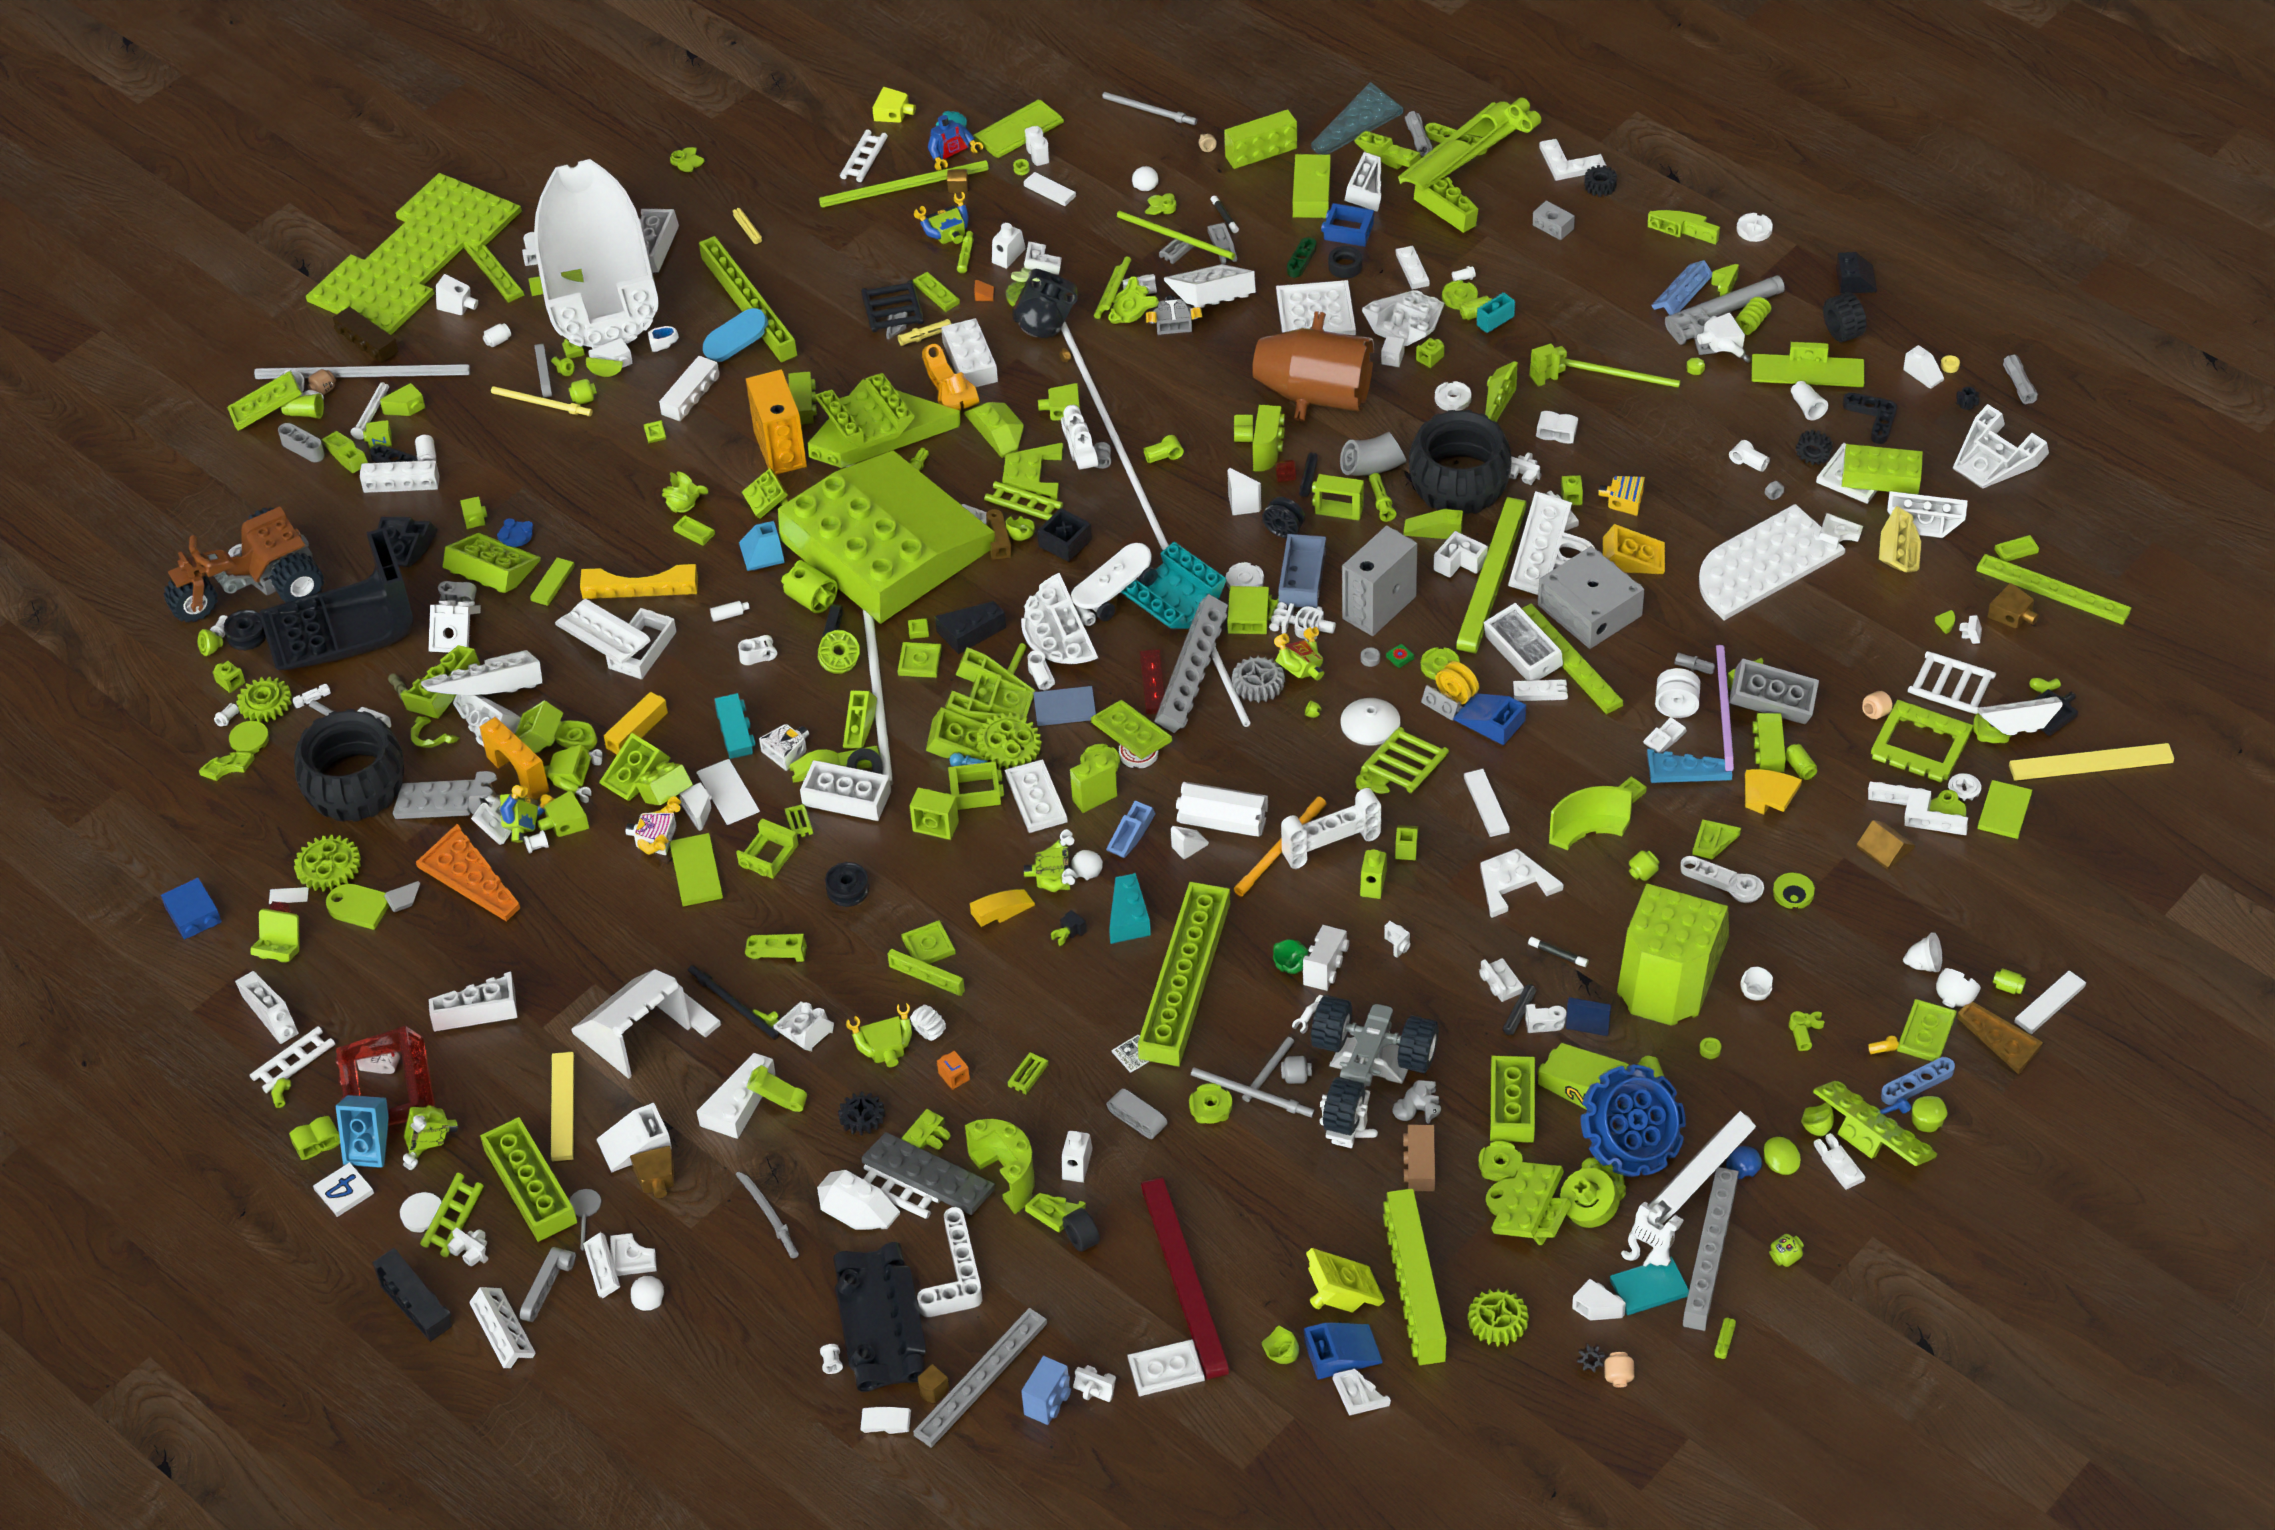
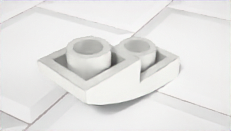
M897 1407L863 1408L861 1431L864 1433L886 1431L888 1434L909 1432L911 1410Z

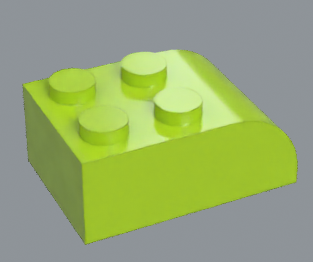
M1259 405L1253 439V471H1265L1272 468L1277 463L1279 452H1282L1283 441L1281 439H1284L1285 427H1282V425H1284L1285 414H1281V406Z

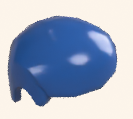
M1750 1146L1736 1147L1726 1161L1727 1169L1739 1171L1738 1179H1742L1745 1176L1753 1177L1762 1167V1159L1758 1151Z

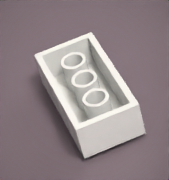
M976 318L941 327L943 344L956 374L962 372L964 377L975 387L998 382L995 361Z
M813 760L800 793L802 804L805 806L879 821L891 793V786L888 775Z

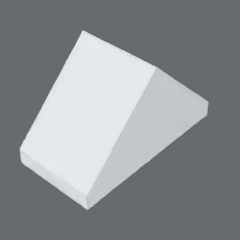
M1177 826L1171 828L1172 848L1183 859L1188 858L1209 844L1197 830Z

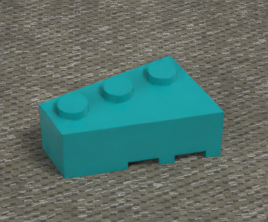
M738 693L715 698L716 714L720 721L721 732H723L729 759L753 754L752 746H755L753 734L749 735L748 729L751 727L748 717H744L743 711H746L744 700L739 699Z
M1136 873L1115 878L1109 927L1110 944L1151 935L1150 919Z

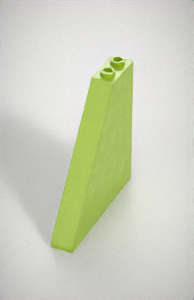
M862 379L850 395L866 390V380ZM896 390L915 417L899 438L863 449L847 441L831 418H829L808 442L809 457L843 468L958 428L960 426V411Z

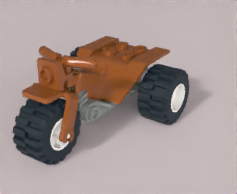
M280 506L275 509L272 507L269 509L262 508L261 511L257 510L255 514H251L249 519L245 520L242 524V556L230 557L229 553L222 549L203 552L201 555L197 549V537L191 535L189 538L191 556L187 557L182 551L178 553L180 560L177 563L179 567L168 571L172 580L168 582L169 586H166L164 589V597L176 618L180 621L190 622L192 620L196 622L198 619L202 620L205 618L204 616L211 614V610L215 609V604L218 602L217 592L208 577L214 576L225 592L234 593L238 589L254 582H260L261 579L270 576L271 583L280 598L285 603L321 592V586H324V576L312 558L313 555L308 548L309 543L304 535L300 534L297 528L294 529L282 508Z

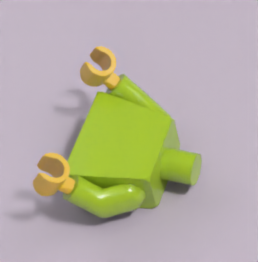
M898 1004L897 1011L901 1015L900 1020L899 1016L861 1026L860 1031L858 1029L860 1025L859 1018L854 1017L856 1026H852L848 1019L846 1026L853 1031L852 1036L857 1049L867 1057H872L876 1063L885 1061L887 1067L896 1066L899 1062L898 1057L904 1055L903 1049L908 1046L912 1036L911 1022L907 1016L910 1011L908 1004L906 1012H901Z

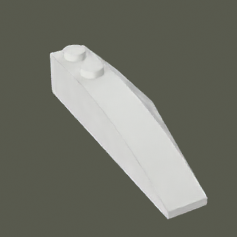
M525 650L484 660L485 664L477 666V664L469 665L468 670H454L451 676L442 674L421 681V685L427 691L458 695L516 692L519 688H533L536 684L542 683L540 661Z

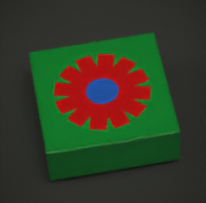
M1400 644L1388 651L1386 658L1395 666L1401 668L1414 660V654L1404 645Z

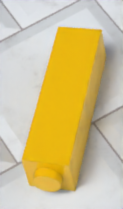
M652 692L647 694L603 735L606 749L618 754L631 733L642 738L668 713L665 699Z

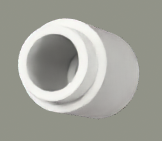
M505 323L502 325L498 324L484 331L483 340L487 346L495 347L508 340L511 332Z

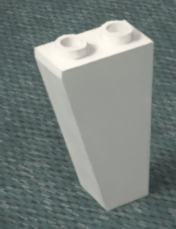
M254 971L235 981L244 1000L280 1044L299 1034L285 1002Z

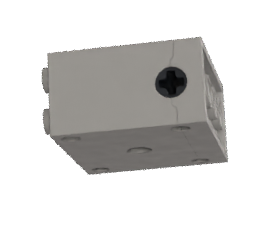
M1386 525L1342 565V619L1374 636L1416 597L1417 543L1413 539L1402 535L1397 530Z
M1592 546L1539 578L1538 606L1589 649L1642 616L1643 587Z

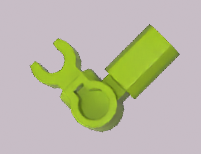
M1796 1011L1791 1014L1789 1028L1793 1031L1799 1051H1808L1812 1047L1808 1032L1809 1027L1814 1029H1822L1825 1022L1818 1021L1821 1019L1822 1012L1817 1011L1808 1015V1013L1804 1014Z

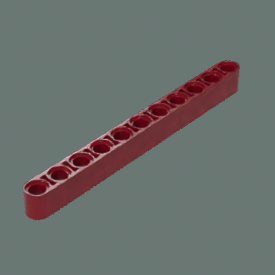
M1158 1177L1141 1182L1143 1196L1205 1378L1210 1380L1229 1375L1228 1364L1163 1177Z

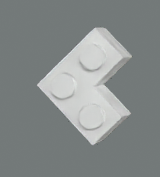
M1454 531L1434 554V570L1449 578L1460 566L1477 574L1485 562L1488 546Z

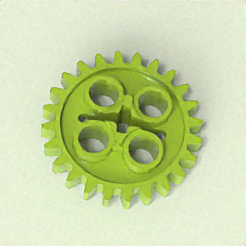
M1001 713V718H998L996 715L993 716V720L987 718L986 723H982L981 729L978 730L976 740L978 743L977 749H981L980 756L985 755L984 760L996 762L998 769H1001L1002 766L1009 769L1010 766L1017 767L1018 765L1021 766L1036 760L1040 752L1041 735L1037 734L1038 728H1032L1033 722L1026 723V717L1020 720L1019 714L1013 718L1012 713H1009L1008 717Z
M323 835L320 841L314 838L315 843L307 842L308 848L301 847L302 853H297L298 859H294V869L301 884L306 883L307 888L313 886L314 891L321 887L322 892L325 891L326 887H329L332 891L335 885L338 887L342 882L348 884L347 879H354L353 873H359L357 867H361V857L358 848L355 847L354 842L349 843L348 838L342 841L340 835L336 839H334L333 835L329 839H326Z

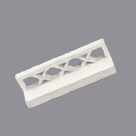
M480 1287L469 1303L503 1368H511L518 1358H533L536 1353L502 1289ZM492 1296H496L499 1302L492 1298ZM517 1344L522 1346L524 1350H520Z

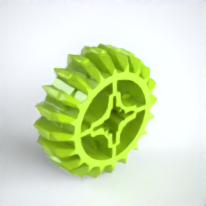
M1499 1288L1496 1292H1492L1489 1289L1488 1294L1481 1292L1480 1297H1475L1473 1304L1469 1306V1327L1473 1329L1474 1336L1479 1335L1480 1342L1487 1339L1488 1345L1496 1342L1498 1347L1500 1342H1504L1507 1346L1509 1340L1516 1342L1517 1337H1522L1523 1331H1526L1527 1322L1529 1321L1528 1309L1524 1305L1523 1299H1517L1516 1293L1509 1295L1508 1289L1504 1293Z

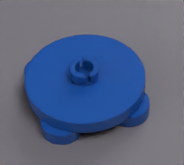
M506 519L504 526L497 534L498 540L510 547L522 546L531 540L533 524L530 521L515 522L514 519Z

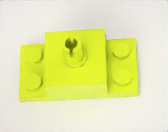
M1311 1248L1306 1253L1310 1261L1308 1269L1318 1289V1293L1310 1298L1314 1308L1319 1310L1326 1304L1353 1313L1363 1303L1380 1306L1385 1302L1369 1266Z

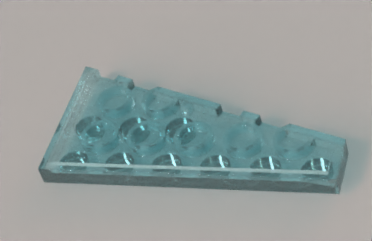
M1370 82L1311 143V148L1319 155H1327L1355 140L1364 131L1370 132L1403 114V107Z

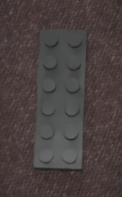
M887 1132L862 1156L863 1164L953 1207L960 1208L970 1215L995 1190L994 1183Z

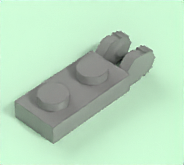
M1225 223L1208 226V234L1213 245L1235 253V258L1232 262L1237 261L1234 244ZM1219 255L1221 263L1225 264L1226 257Z

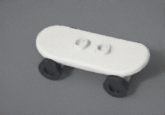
M1132 543L1118 550L1111 559L1073 588L1071 592L1072 602L1080 608L1093 609L1097 613V617L1102 621L1111 619L1115 613V606L1108 602L1111 598L1115 597L1136 578L1146 587L1151 586L1156 581L1158 573L1155 569L1149 567L1152 556L1150 549L1145 544Z

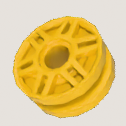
M1457 661L1449 662L1435 677L1440 692L1455 702H1460L1461 705L1466 704L1470 697L1477 694L1479 690V683L1473 672Z

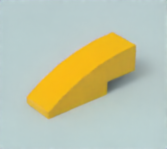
M1024 889L1009 890L991 894L971 902L970 910L973 917L982 927L996 919L1001 923L1035 906V903Z

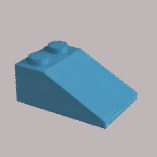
M347 1095L336 1105L343 1165L350 1162L355 1166L383 1167L389 1119L387 1100L380 1097Z

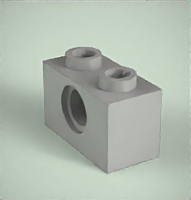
M1545 201L1533 211V226L1559 240H1562L1574 229L1575 216L1548 201Z

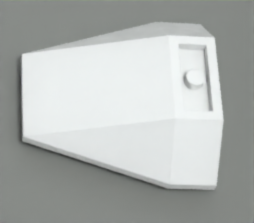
M1413 290L1373 301L1363 307L1362 312L1375 334L1385 338L1390 336L1405 339V346H1408L1435 330L1445 303L1435 297H1429L1420 291Z

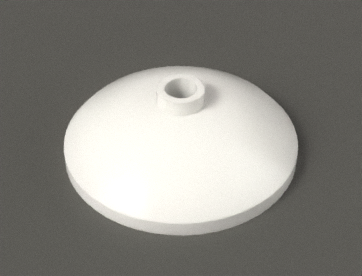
M1364 698L1354 701L1344 709L1341 715V728L1344 734L1352 741L1362 745L1382 744L1400 727V715L1397 709L1387 701L1377 698Z

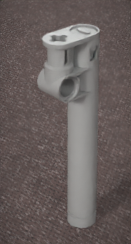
M1776 275L1770 279L1768 278L1666 316V328L1680 345H1683L1686 340L1696 339L1698 334L1703 333L1705 323L1712 316L1719 317L1743 308L1754 297L1767 299L1783 293L1784 283L1781 277Z

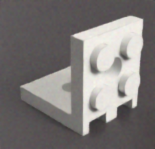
M456 600L439 601V604L430 605L429 651L450 652L457 645L469 647L470 614L480 613L481 605H475L474 601H463L456 604ZM448 627L454 631L452 638L445 636V630Z

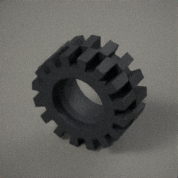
M1597 165V168L1592 166L1585 173V190H1588V193H1592L1593 196L1598 194V197H1601V194H1603L1605 197L1607 193L1610 195L1612 191H1615L1617 174L1614 169L1611 170V167L1606 168L1605 165L1603 167Z
M1807 430L1801 434L1796 447V454L1800 456L1801 460L1806 459V463L1811 461L1812 465L1815 462L1817 465H1820L1821 462L1825 463L1828 460L1833 442L1830 441L1831 438L1829 436L1826 437V433L1820 434L1821 431L1817 430V433L1814 430L1810 432ZM1809 445L1816 446V447H1818L1819 449H1814V448L1810 447Z

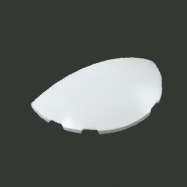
M1060 573L1053 575L1039 585V591L1034 596H1030L1025 604V614L1021 621L1022 631L1028 645L1034 651L1043 652L1047 660L1057 663L1078 664L1097 659L1098 656L1079 618Z

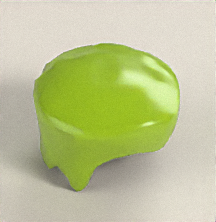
M1925 1096L1918 1098L1912 1107V1122L1914 1126L1923 1132H1934L1939 1127H1942L1948 1113L1945 1103L1939 1097Z

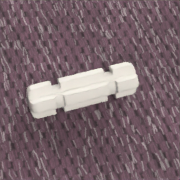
M327 684L319 686V689L309 690L303 693L301 697L300 695L292 699L293 704L296 708L304 706V703L309 704L311 700L316 701L322 695L323 697L331 693L330 688Z

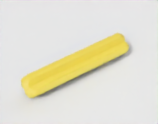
M734 209L733 216L754 244L761 243L762 236L742 209Z

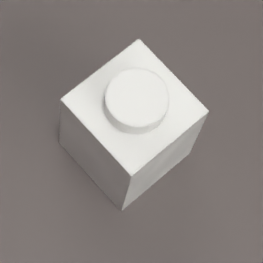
M1386 337L1381 351V364L1395 367L1400 366L1405 352V339Z

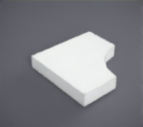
M1826 514L1818 539L1834 545L1843 540L1858 542L1863 526L1831 514Z
M632 1233L610 1236L611 1257L617 1276L657 1271L655 1249L644 1248L638 1245Z

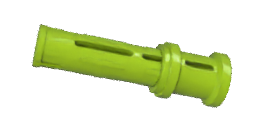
M1373 473L1369 476V481L1376 497L1375 506L1380 511L1379 517L1382 521H1391L1396 517V511L1392 508V500L1386 494L1380 474Z

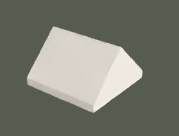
M1229 468L1228 497L1232 515L1255 513L1261 510V483Z

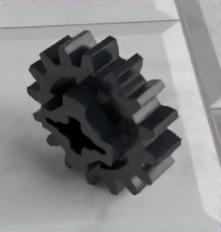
M863 1092L860 1093V1096H856L853 1093L852 1099L846 1097L845 1103H840L841 1110H838L840 1124L844 1125L845 1131L851 1129V1134L853 1135L856 1131H859L860 1135H863L864 1131L871 1134L872 1128L878 1130V1123H884L885 1110L883 1102L879 1101L878 1096L872 1098V1093H869L867 1096H864Z

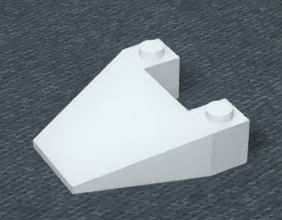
M1988 404L1975 417L1953 466L1955 471L1982 489L2037 467L2049 454L2047 442L2033 433L2018 448L1998 436L1997 433L2005 425L2003 414Z

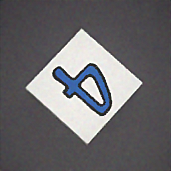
M350 1162L313 1185L314 1190L337 1217L374 1194L373 1189Z

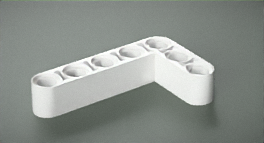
M951 1207L945 1211L944 1221L958 1282L925 1288L918 1293L919 1311L925 1317L975 1308L982 1302L981 1284L964 1214L957 1207Z

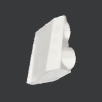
M800 1002L774 1024V1029L803 1049L812 1052V1048L827 1034L833 1033L834 1023L827 1018L824 1009H813L810 1003Z

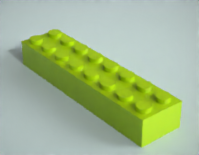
M1406 1189L1387 1192V1201H1383L1385 1212L1383 1220L1385 1227H1388L1389 1231L1387 1232L1388 1244L1392 1245L1393 1249L1391 1250L1393 1264L1396 1263V1281L1400 1282L1401 1286L1399 1287L1401 1301L1404 1300V1318L1408 1319L1409 1323L1407 1331L1409 1338H1412L1413 1342L1411 1344L1412 1355L1417 1357L1419 1365L1445 1362L1446 1334L1414 1190Z

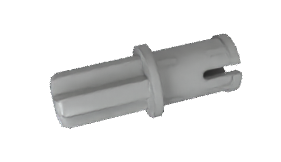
M1678 653L1675 659V665L1687 667L1691 671L1698 670L1713 674L1715 669L1714 663L1700 660L1698 656L1692 657Z

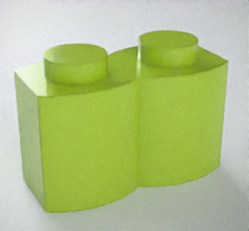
M329 1116L319 1117L309 1125L298 1126L289 1133L292 1144L301 1160L312 1158L321 1151L330 1150L340 1144L339 1133Z

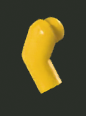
M1888 1036L1885 1041L1868 1044L1870 1054L1895 1051L1898 1048L1899 1042L1897 1037Z

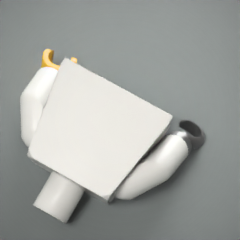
M1730 313L1719 317L1712 316L1705 323L1703 333L1697 335L1698 343L1700 345L1708 343L1714 352H1732L1737 357L1743 358L1747 363L1751 361L1743 349L1745 334Z

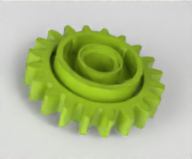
M263 677L260 678L259 682L252 680L253 685L246 683L247 689H240L241 694L237 695L238 701L236 702L240 714H243L245 719L249 717L250 721H254L257 718L258 722H261L262 719L269 722L271 717L276 720V715L283 716L282 710L288 711V705L292 704L289 686L285 685V681L279 682L278 678L274 679V681L271 680V677H268L266 681H264Z

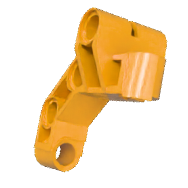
M930 344L924 347L922 358L930 379L939 391L938 403L959 411L961 407L966 409L979 404V397L975 386L964 377L962 372L954 374L946 361L941 347L937 344ZM930 348H933L936 352L934 358L928 353Z

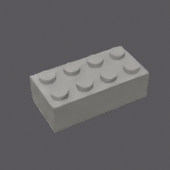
M1742 659L1735 670L1729 703L1762 713H1781L1784 719L1806 724L1813 714L1819 680Z

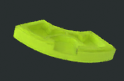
M233 752L219 759L216 757L206 763L199 770L201 776L216 781L231 772L244 773L254 761V754Z

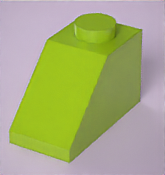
M411 383L380 399L382 411L385 415L411 416L425 408L422 394Z

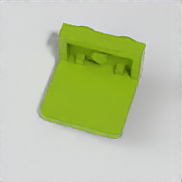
M261 909L259 911V940L251 947V955L259 956L262 959L270 958L276 959L279 962H290L299 952V916L293 913Z

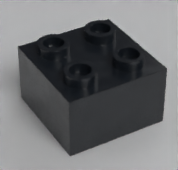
M1062 508L1037 530L1039 547L1068 562L1092 540L1091 523Z

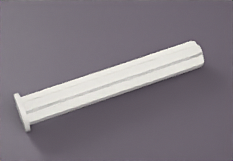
M384 382L379 384L358 424L351 430V435L354 438L364 439L363 431H366V423H370L380 406V399L385 397L389 389L388 384Z

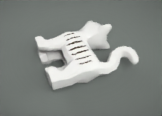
M1644 1202L1636 1213L1635 1224L1628 1237L1632 1252L1629 1253L1623 1250L1621 1255L1626 1260H1636L1640 1256V1247L1636 1239H1639L1653 1246L1643 1266L1646 1267L1650 1263L1656 1266H1668L1671 1262L1669 1248L1674 1242L1675 1231L1680 1228L1684 1220L1674 1215L1664 1226L1657 1221V1217L1664 1213L1665 1208L1656 1204L1650 1209L1647 1206L1648 1203Z

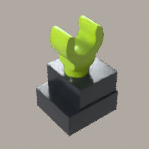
M1070 910L1060 919L1061 929L1053 931L1051 938L1054 940L1057 937H1061L1058 939V944L1061 946L1065 943L1068 936L1070 938L1075 937L1077 934L1083 936L1087 932L1086 922L1073 910Z

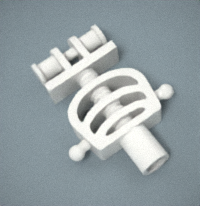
M1283 602L1278 603L1277 609L1274 610V615L1271 618L1272 623L1269 625L1272 631H1278L1279 626H1282L1283 634L1287 632L1290 623L1295 624L1296 636L1304 638L1307 642L1309 640L1303 635L1307 627H1311V629L1317 627L1319 631L1331 634L1334 633L1336 627L1335 622L1324 620V612L1320 606L1317 608L1303 607L1296 616H1293L1294 604L1290 603L1288 610H1286L1287 605Z

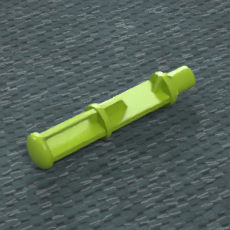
M967 231L966 236L963 238L957 266L959 273L967 272L972 243L974 241L973 232Z

